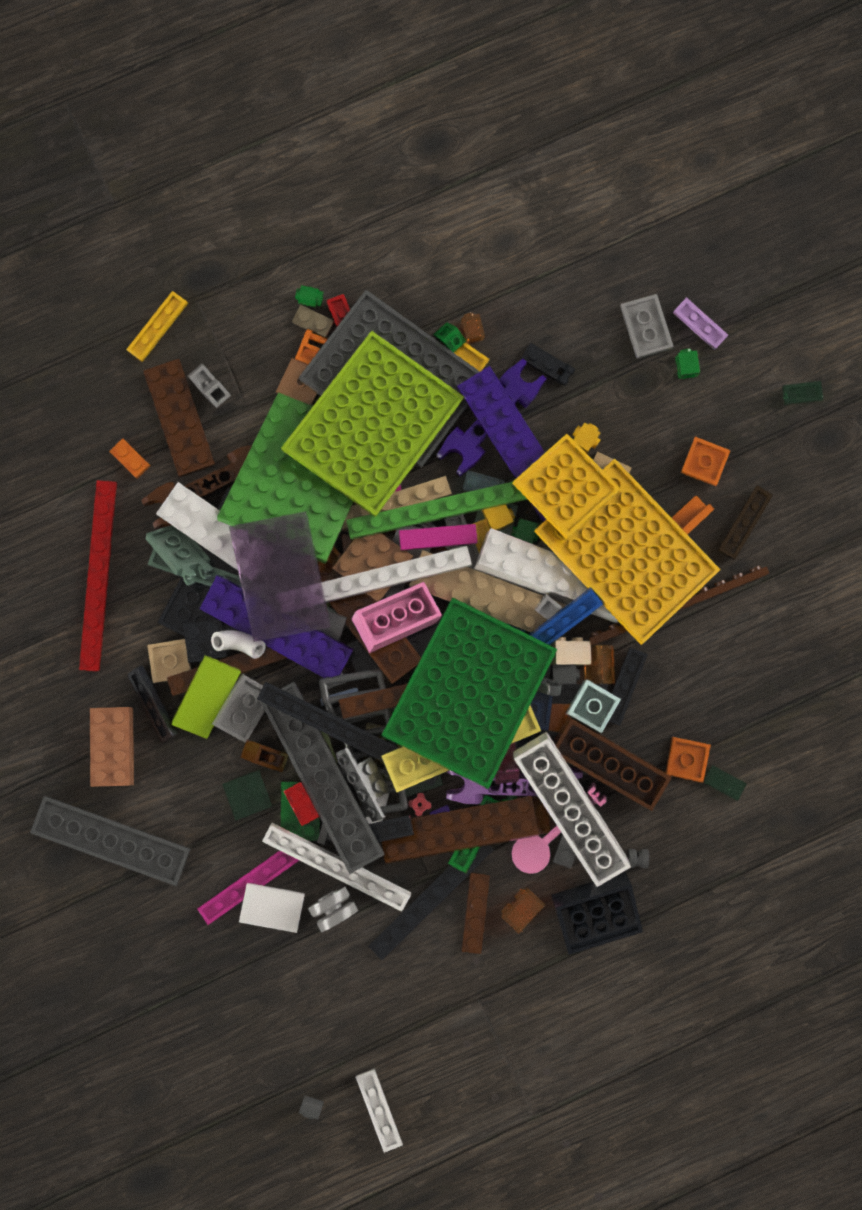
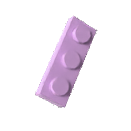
M687 297L673 312L713 350L728 336L726 332Z

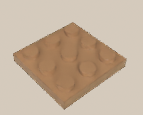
M382 533L354 539L332 570L345 577L413 559V556L405 550L401 551L400 546ZM392 586L366 592L365 594L378 602L384 598Z

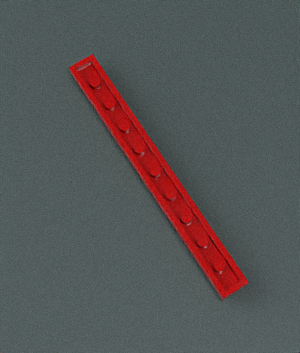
M97 480L79 664V670L100 672L117 482Z

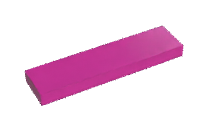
M476 524L399 530L401 551L478 543Z

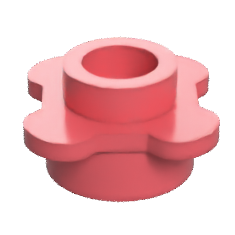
M418 793L415 799L408 802L409 807L414 809L417 816H422L426 809L431 808V803L425 799L423 793Z

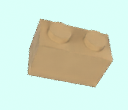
M559 637L550 644V646L557 649L550 666H583L591 664V641H583V638H572V641H566L565 637Z

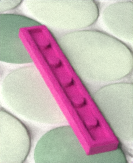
M278 851L197 910L207 925H209L243 901L247 883L264 886L299 860L282 851Z

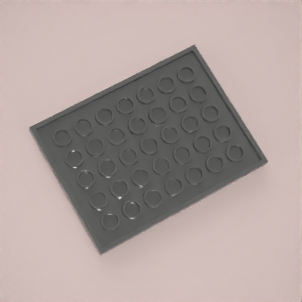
M365 290L299 376V380L319 395H322L371 331L459 393L460 391L457 386L480 371L372 293ZM463 399L416 462L417 466L420 468L424 466L468 406L465 399Z

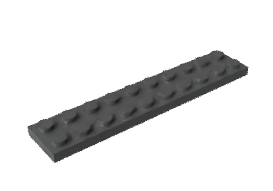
M295 682L282 688V690L304 700ZM261 702L349 874L384 856L385 854L321 731Z

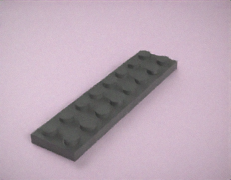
M48 796L43 797L30 831L34 835L174 886L178 885L191 848Z

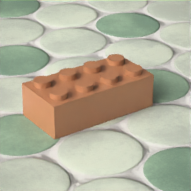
M90 708V787L134 785L133 708Z

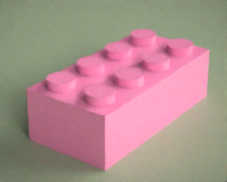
M422 582L357 610L352 617V621L366 648L371 653L436 624L442 614L427 586Z

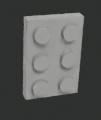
M657 294L620 305L637 359L673 349L674 346Z
M241 674L212 724L246 743L265 711L261 702L257 700L263 685Z

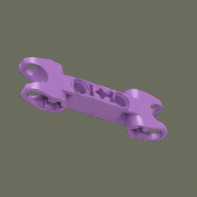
M570 767L577 779L582 778V770ZM450 770L447 771L448 774L460 776ZM497 772L493 780L498 781L500 784L496 787L490 785L489 789L460 776L465 782L464 785L458 789L447 790L446 799L464 804H481L484 794L538 795L533 788L529 787L530 783L523 773ZM514 781L517 783L516 787H512Z

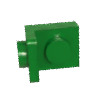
M448 322L433 334L438 341L444 343L453 353L466 342L459 329Z

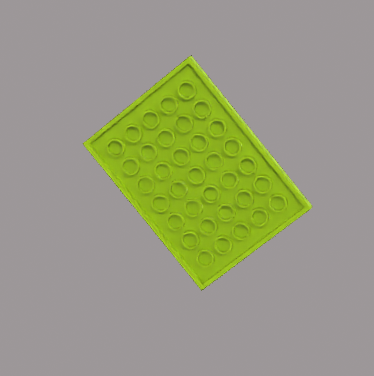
M371 331L287 439L281 450L376 517L463 401L464 396Z

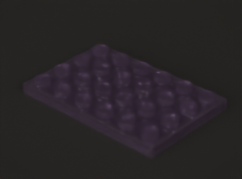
M307 511L229 526L254 642L331 627Z

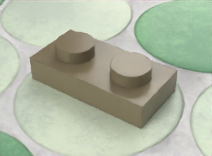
M300 304L292 323L327 338L334 325V320Z

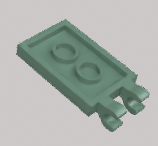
M173 525L146 533V540L176 576L182 574L186 585L189 586L195 583L192 577L196 576L194 569L197 568L204 580L211 578L209 571H212L213 568L209 564L210 558L196 541Z

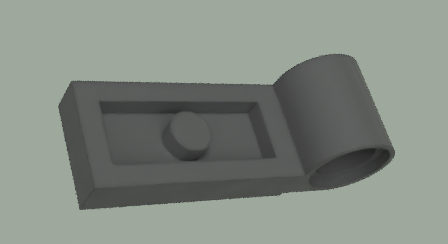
M305 1095L299 1114L309 1119L318 1120L324 1101Z

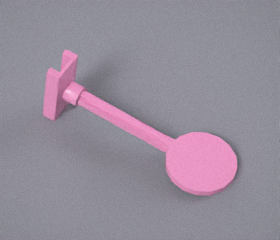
M593 782L588 787V797L593 805L597 803L601 807L607 802V796L603 794L599 797L600 792H594L596 784ZM555 826L543 838L536 836L516 841L512 849V860L518 869L532 874L540 872L547 866L550 859L548 844L561 833L558 826Z

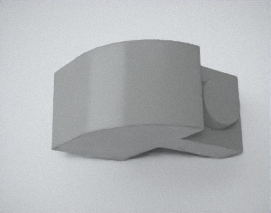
M202 363L188 375L198 390L216 408L231 396Z

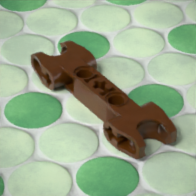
M252 445L240 447L227 455L230 462L229 465L185 485V487L189 490H195L196 495L202 499H206L231 487ZM223 474H230V479L228 481H221V476ZM214 478L217 479L220 485H217L215 483L216 481L214 480ZM174 482L157 487L141 500L143 505L163 504L174 489ZM207 482L211 484V489L209 490L205 488ZM161 517L152 523L155 529L171 525Z

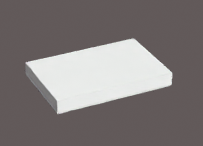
M247 883L239 922L297 933L305 893Z

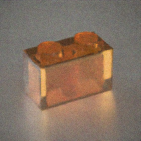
M528 887L525 890L521 888L514 896L516 900L512 904L508 902L501 910L503 912L501 917L518 934L545 906Z

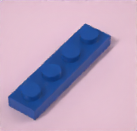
M590 587L529 635L550 645L602 606L603 602Z

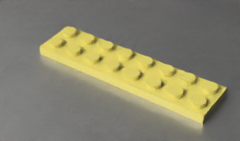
M529 706L511 744L541 731L531 706ZM405 747L381 756L396 793L448 771V769Z

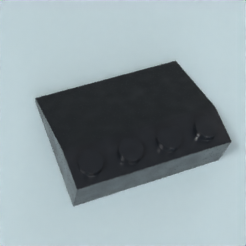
M626 872L620 873L598 887L594 882L551 894L569 955L643 932L632 884Z

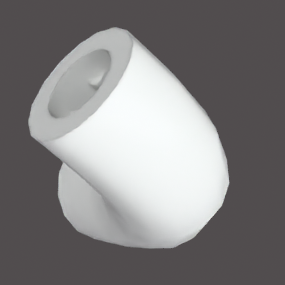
M241 631L215 632L211 637L212 646L216 651L237 650L246 653L254 659L262 656L266 648L262 640Z

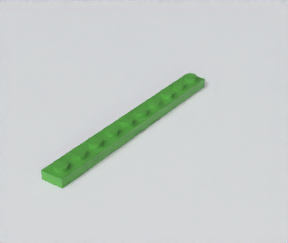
M513 482L379 512L376 517L370 514L346 520L350 539L353 540L527 500V498L512 484Z

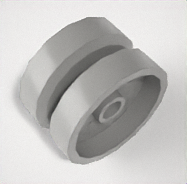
M345 886L335 892L332 891L308 907L312 917H318L325 913V916L317 922L321 932L332 928L359 911L353 901L341 905L350 896Z

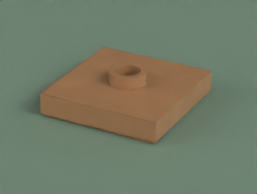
M292 358L276 393L279 392L306 404L313 405L318 393L299 380V376L308 365Z

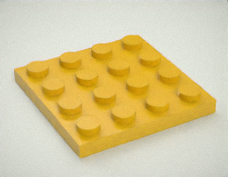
M568 434L563 436L512 483L565 539L572 535L620 490L618 485Z

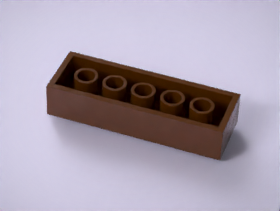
M570 716L567 717L553 741L565 761L651 811L672 779L666 772Z

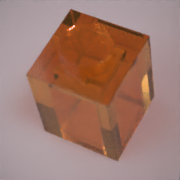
M465 314L461 318V327L466 343L470 344L484 340L485 333L480 314Z

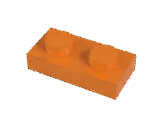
M121 439L109 451L136 479L150 467L124 439Z

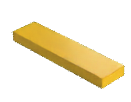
M172 291L126 350L143 362L188 305V302Z

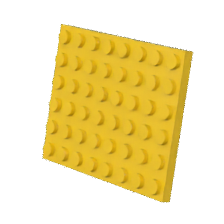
M614 459L602 470L618 485L620 490L572 535L565 539L547 519L534 532L588 589L592 588L608 611L642 645L715 576L720 569L623 466Z

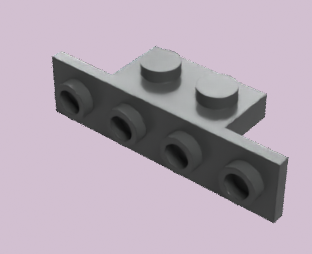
M348 747L335 753L339 764L347 774L349 782L353 785L358 799L365 807L367 816L371 818L372 822L383 819L385 815L376 799L390 790L372 756L356 764Z

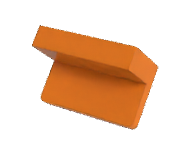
M695 496L672 519L688 534L714 508L710 504L706 506Z

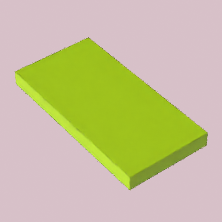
M205 655L171 722L172 725L207 739L214 726L212 724L241 673L240 669Z

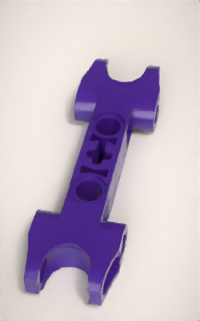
M521 359L517 364L509 368L499 381L514 405L519 403L524 408H527L536 398L546 378L542 375L533 383L523 381L520 373L527 361ZM478 419L465 433L456 427L446 438L436 455L441 460L451 452L460 454L463 462L456 471L459 477L474 467L486 453L479 445L488 436L485 430L484 434L480 436L474 433L476 428L483 429Z

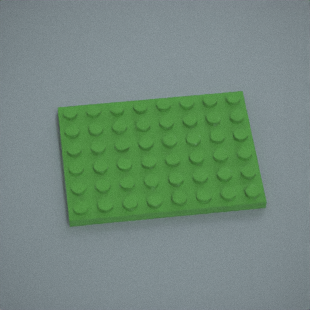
M278 392L217 516V520L326 564L353 505V501L281 450V447L313 405Z

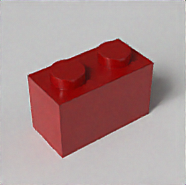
M302 782L283 791L301 826L320 817Z

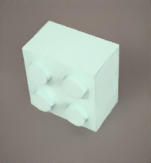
M584 680L565 714L592 730L602 733L621 699L589 680Z

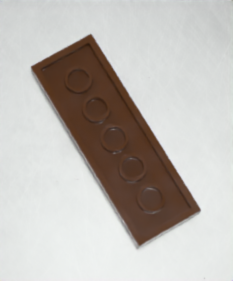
M180 359L143 370L178 476L183 477L215 466Z

